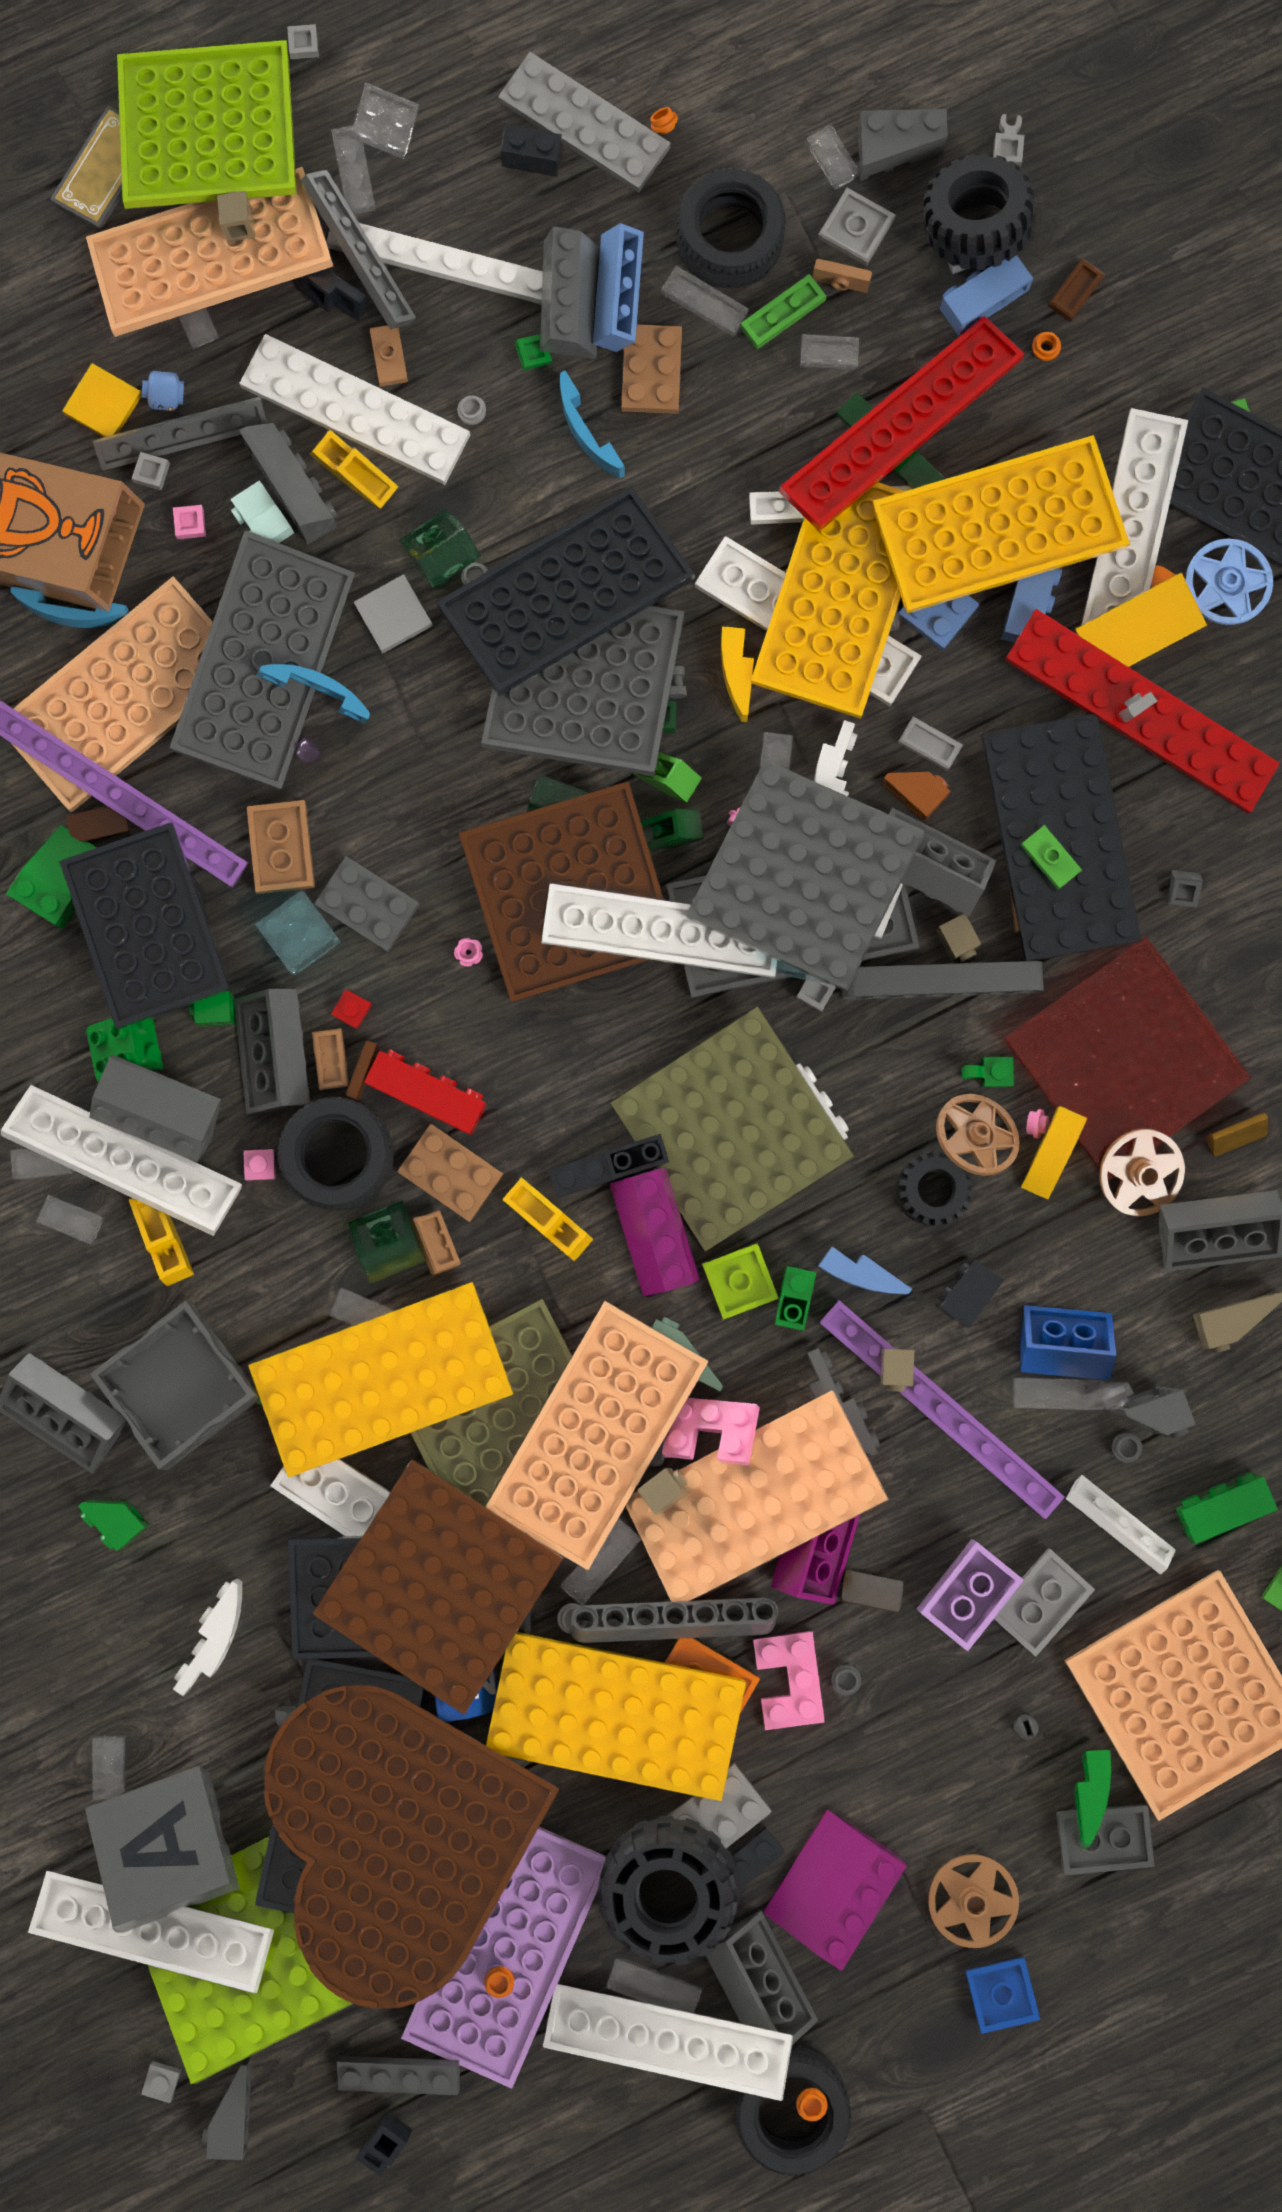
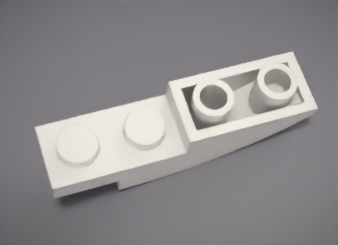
M844 720L835 747L823 743L814 782L848 796L849 792L844 790L847 782L837 779L836 776L843 777L848 761L843 760L846 749L852 751L858 734L852 733L855 724Z
M238 1578L232 1581L231 1584L227 1581L216 1595L220 1599L214 1609L209 1606L199 1620L203 1625L198 1632L208 1639L205 1641L202 1638L192 1651L195 1658L189 1666L184 1664L174 1678L178 1683L173 1690L182 1696L191 1689L201 1672L208 1677L213 1676L230 1648L241 1612L242 1581Z

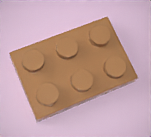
M637 325L635 342L624 348L622 412L679 414L682 326Z
M300 800L247 806L255 892L257 894L315 888L306 801Z
M432 1124L427 1128L397 1171L469 1222L472 1221L504 1175Z

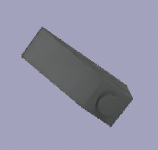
M251 2056L245 2058L208 2128L203 2130L202 2148H207L206 2159L243 2160L248 2151Z

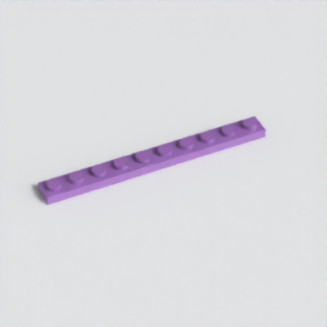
M0 701L1 737L145 831L172 822L175 825L185 857L233 888L247 867L248 862Z
M838 1300L819 1323L881 1376L882 1348H895ZM914 1366L913 1386H905V1392L899 1393L1041 1517L1047 1519L1065 1496Z

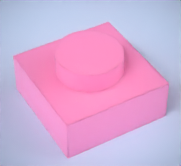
M202 505L173 508L175 536L177 539L206 537L204 508Z
M275 1150L244 1151V1174L246 1181L276 1179Z

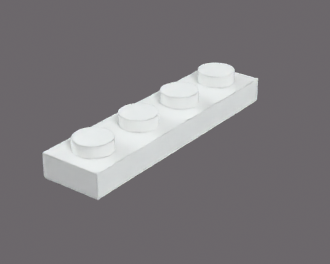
M1083 1475L1074 1482L1066 1498L1069 1502L1159 1574H1162L1168 1568L1176 1551L1172 1546Z

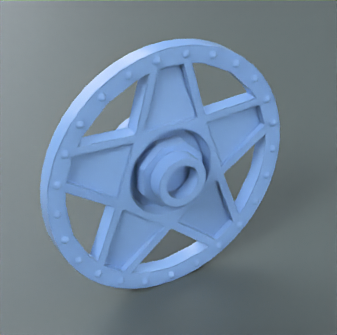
M1221 539L1201 548L1191 560L1185 578L1203 617L1223 625L1241 624L1254 618L1268 603L1273 589V575L1265 556L1253 545L1237 539ZM1229 546L1221 561L1203 557V555L1213 549ZM1245 551L1257 559L1263 570L1246 567ZM1193 572L1207 584L1198 598L1193 587ZM1266 587L1261 602L1251 611L1249 593ZM1224 603L1235 617H1222L1208 610Z

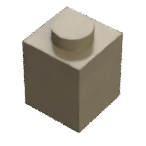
M246 191L217 195L220 226L227 243L254 238L253 208Z
M965 913L939 926L936 930L951 961L960 958L961 962H964L977 955L975 950L980 947L981 942Z
M882 1348L880 1384L887 1385V1391L905 1392V1386H913L915 1350Z
M665 1468L637 1489L654 1514L664 1513L690 1493L685 1487L688 1484L686 1478L678 1469L674 1471L672 1468Z

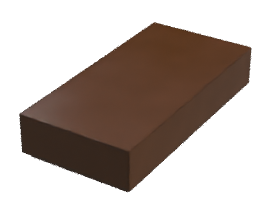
M1082 258L1053 296L1048 307L1069 322H1072L1103 280L1105 273Z
M108 806L66 816L70 835L80 842H92L131 832L128 819Z
M370 1041L365 1042L346 1092L347 1097L358 1102L366 1085L364 1081L380 1048L377 1044Z

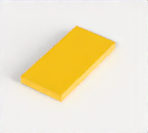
M1179 573L1077 627L1075 631L1077 635L1129 667L1207 626L1183 574Z

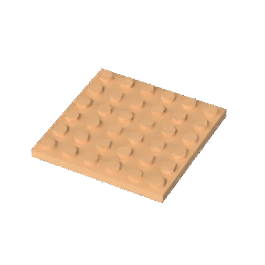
M1219 1570L1064 1660L1158 1821L1282 1748V1675Z

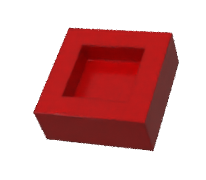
M345 989L331 1015L358 1030L372 1004Z

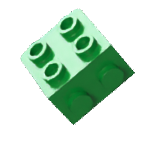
M112 1018L87 1027L86 1034L97 1082L100 1081L111 1055H115L153 1072L163 1069L153 1018L119 1030L115 1028Z

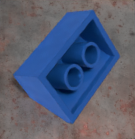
M1024 1305L1019 1348L1021 1372L1110 1381L1116 1359L1112 1313Z

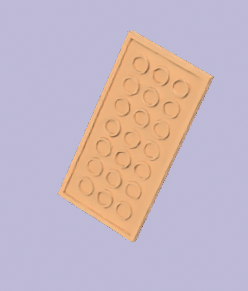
M303 167L295 169L297 194L249 198L253 208L254 238L227 243L220 226L218 201L185 204L87 236L88 247L114 336L132 332L333 267L315 204L301 183L302 178L305 176Z
M173 576L13 709L116 776L178 724L213 622ZM13 745L71 813L91 797L90 794Z
M604 1301L486 1507L520 1530L528 1532V1535L589 1570L709 1361Z
M832 1390L755 1431L749 1465L721 1463L717 1459L718 1449L679 1470L688 1482L685 1487L690 1493L664 1513L654 1514L638 1491L631 1495L626 1508L671 1602H688L889 1499L835 1392Z

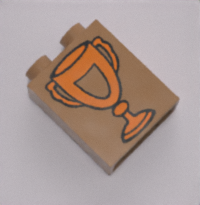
M0 453V585L40 591L43 596L109 612L145 503L122 481Z

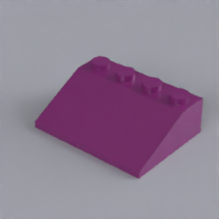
M827 1809L763 1913L816 1955L842 1971L907 1865L902 1857Z

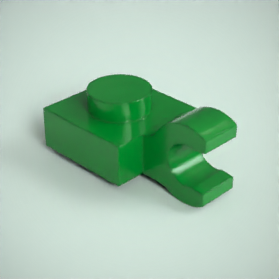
M1013 1057L982 1058V1066L965 1065L962 1067V1079H982V1087H1013Z

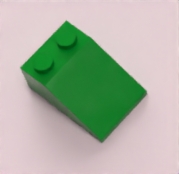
M60 825L21 869L6 894L64 930L76 910L59 861L97 847L87 841L80 842L70 835L67 828Z

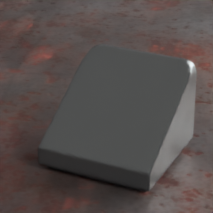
M1172 870L1168 904L1197 908L1203 883L1201 874Z

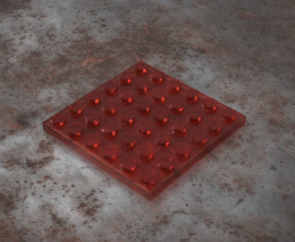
M1146 936L1141 939V942L1131 946L1004 1038V1041L1055 1110L1061 1106L1087 1118L1078 1141L1099 1170L1107 1149L1120 1136L1137 1129H1152L1170 1137L1251 1078ZM1152 1137L1154 1148L1164 1142L1156 1137ZM1134 1138L1124 1143L1114 1155H1130ZM1107 1172L1108 1181L1114 1178L1115 1175Z

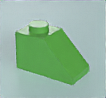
M660 752L654 776L632 773L666 795L684 802L689 800L702 779L681 759Z

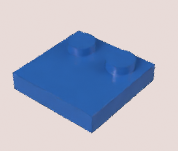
M1025 1957L965 1970L981 2034L1040 2020Z

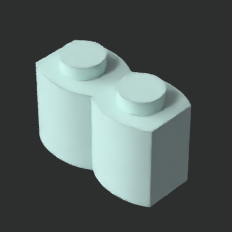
M260 480L231 499L235 506L231 509V512L240 525L244 522L250 528L249 532L277 543L294 534L291 526Z

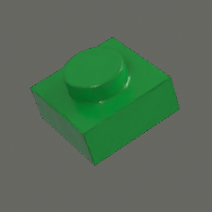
M541 334L517 339L515 342L523 371L550 365L552 362L550 352L540 351Z

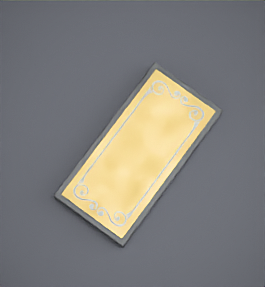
M109 105L50 199L54 206L99 231L103 229L122 198L120 115L118 110Z

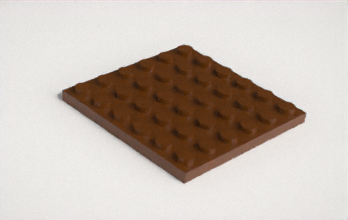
M628 781L459 832L511 1002L650 960L541 943L550 884L664 901Z
M411 1460L315 1609L313 1615L465 1715L564 1558L415 1460Z

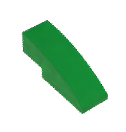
M1110 1750L1086 1751L1082 1756L1085 1782H1077L1074 1786L1081 1849H1088L1092 1844L1106 1810L1111 1781Z

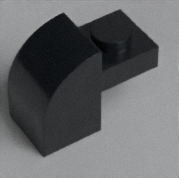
M386 2111L377 2122L373 2132L355 2159L381 2176L388 2165L391 2167L406 2145L412 2128Z

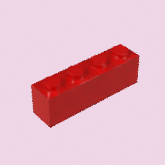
M389 1050L387 1054L379 1051L364 1081L366 1085L472 1136L487 1106L482 1101V1094L469 1088L465 1093L455 1088L457 1082L441 1075L440 1079L430 1076V1069L416 1062L412 1067L403 1062L404 1056L392 1050Z

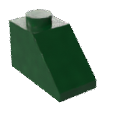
M674 809L640 821L649 851L684 846L704 839L699 810Z

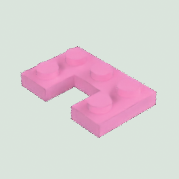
M687 1398L665 1436L662 1454L665 1457L693 1460L699 1431L722 1433L717 1459L721 1463L749 1465L760 1407L757 1404Z
M812 1630L753 1638L757 1670L787 1666L789 1695L761 1698L765 1730L824 1723Z

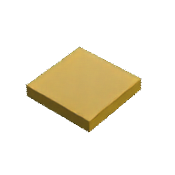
M92 363L62 412L97 434L107 437L118 434L142 397V392Z

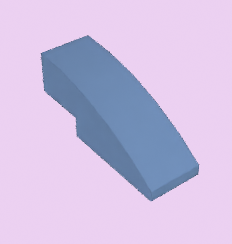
M834 1247L828 1250L817 1266L834 1278L869 1291L887 1294H909L912 1290L867 1256L861 1255L855 1263Z

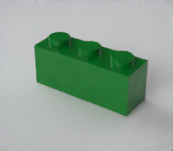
M1253 1472L1246 1473L1237 1477V1483L1228 1487L1225 1483L1210 1488V1494L1199 1498L1198 1495H1193L1181 1501L1182 1506L1175 1508L1188 1541L1194 1544L1200 1543L1277 1511L1278 1508L1264 1476L1254 1475Z

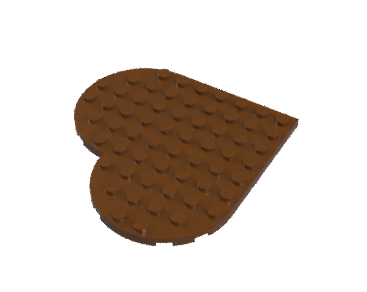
M369 1685L341 1686L324 1691L306 1703L301 1704L285 1720L271 1743L264 1767V1797L269 1817H271L280 1838L289 1849L307 1862L300 1876L294 1898V1929L299 1949H301L311 1972L328 1990L338 1997L359 2006L375 2009L408 2006L422 2001L443 1988L457 1974L468 1958L560 1789L404 1697L383 1688Z

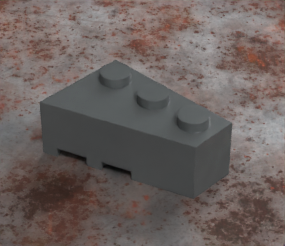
M947 109L861 111L858 124L860 181L866 180L870 175L882 171L885 173L892 171L896 166L908 162L912 164L943 153L948 137Z

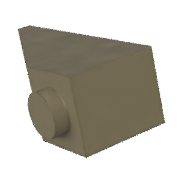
M1275 1292L1193 1314L1202 1349L1212 1348L1213 1353L1231 1349L1230 1343L1238 1342L1282 1302V1292Z

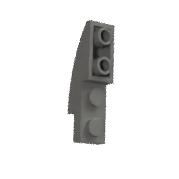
M815 1348L806 1352L818 1379L807 1384L814 1399L833 1390L864 1451L872 1456L878 1454L875 1447L880 1445L873 1428L868 1430L863 1419L868 1416L861 1401L856 1403L852 1397L844 1401L841 1400L840 1397L845 1394L838 1378L832 1380L828 1369L832 1368V1364L826 1351L821 1353L819 1348Z

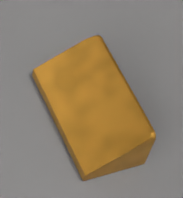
M1263 1113L1207 1135L1205 1139L1212 1155L1217 1157L1267 1136L1268 1116Z

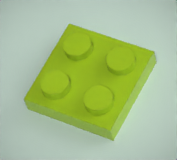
M758 1243L702 1264L723 1320L779 1299Z

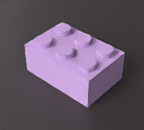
M971 1539L917 1607V1610L965 1650L969 1651L1024 1580L978 1542Z

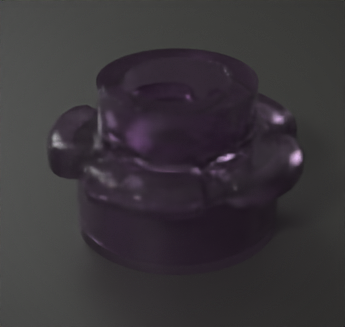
M303 737L300 742H295L296 747H298L295 753L306 763L310 761L317 762V757L322 751L313 741Z

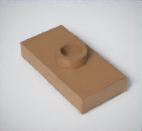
M816 259L813 279L817 282L830 284L838 290L851 289L868 293L872 272Z
M388 325L370 328L380 387L408 382L399 328L390 330Z
M342 1029L312 1032L319 1090L325 1091L348 1087L349 1078Z
M440 1210L410 1221L431 1275L461 1265Z

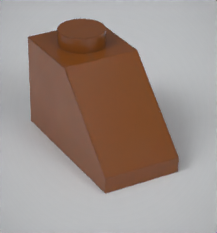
M930 772L888 773L881 783L923 822L943 803L951 792L947 789L949 785L941 776L937 774L933 776Z

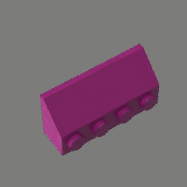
M666 1167L609 1183L643 1296L670 1291L694 1284L700 1280Z
M860 1515L781 1554L774 1571L771 1588L797 1598L834 1605Z

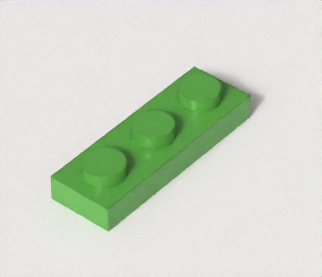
M808 274L741 322L740 328L758 350L825 302L826 295L811 275Z

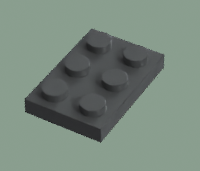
M347 856L314 903L316 907L387 953L420 905L419 902Z
M1146 1803L1106 1807L1100 1828L1088 1849H1081L1076 1810L1056 1812L1062 1872L1064 1875L1155 1867L1149 1810Z

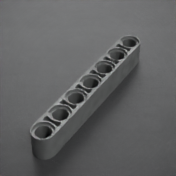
M1041 961L859 967L847 992L842 990V999L861 1000L1044 992L1043 964Z
M769 1598L585 1605L574 1610L570 1632L576 1641L582 1643L764 1635L770 1633L775 1627L778 1607ZM761 1612L766 1613L770 1619L762 1620L757 1614ZM736 1614L741 1620L732 1621L727 1615ZM700 1615H705L709 1617L711 1621L704 1623L699 1621L697 1617ZM677 1617L681 1622L679 1624H672L667 1618ZM639 1618H647L651 1621V1624L642 1625L637 1620ZM616 1619L621 1622V1625L614 1627L609 1625L607 1621ZM585 1620L590 1622L592 1626L582 1628L577 1623Z

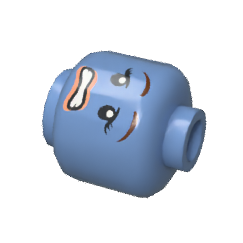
M152 371L149 374L148 381L142 380V398H147L148 406L151 409L174 411L177 409L178 404H183L184 381H179L176 373Z

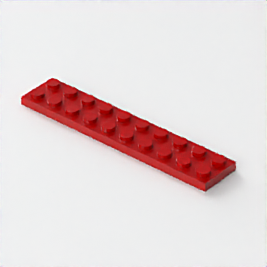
M983 316L782 484L779 493L820 532L1020 363L1025 354L988 318Z
M1038 609L1033 611L1004 659L1085 712L1098 716V720L1247 814L1252 812L1280 764ZM1151 692L1157 702L1125 723L1119 715L1121 711L1127 708L1124 702L1137 693H1140L1143 697Z

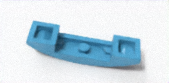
M561 372L562 406L566 421L574 438L583 451L599 467L619 479L624 477L625 466L611 443L609 442L599 447L575 409L581 405L580 393L567 372Z
M11 587L10 591L15 599L32 613L48 621L70 627L98 628L115 625L130 612L126 605L112 603L109 612L97 608L93 612L46 604V599L40 591Z
M270 664L261 666L256 675L283 688L287 684L288 679L291 678L341 701L337 712L359 722L365 723L370 716L363 703L351 691L334 679L314 670L294 665Z

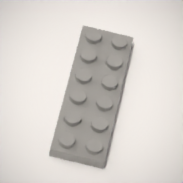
M529 52L498 96L499 103L542 131L562 134V143L638 193L670 149L671 143L531 52Z

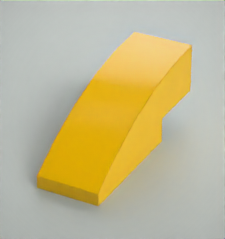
M331 430L327 432L309 454L340 481L379 509L383 507L399 487L357 449H352Z
M722 626L721 661L726 688L741 722H747L754 658L743 657L745 629Z
M1061 1106L1057 1107L1021 1188L1047 1200L1049 1199L1085 1125L1086 1117Z
M522 1177L502 1199L573 1261L580 1256L593 1240L591 1236Z
M134 1198L129 1199L145 1247L152 1256L160 1280L166 1286H170L194 1275L170 1215Z

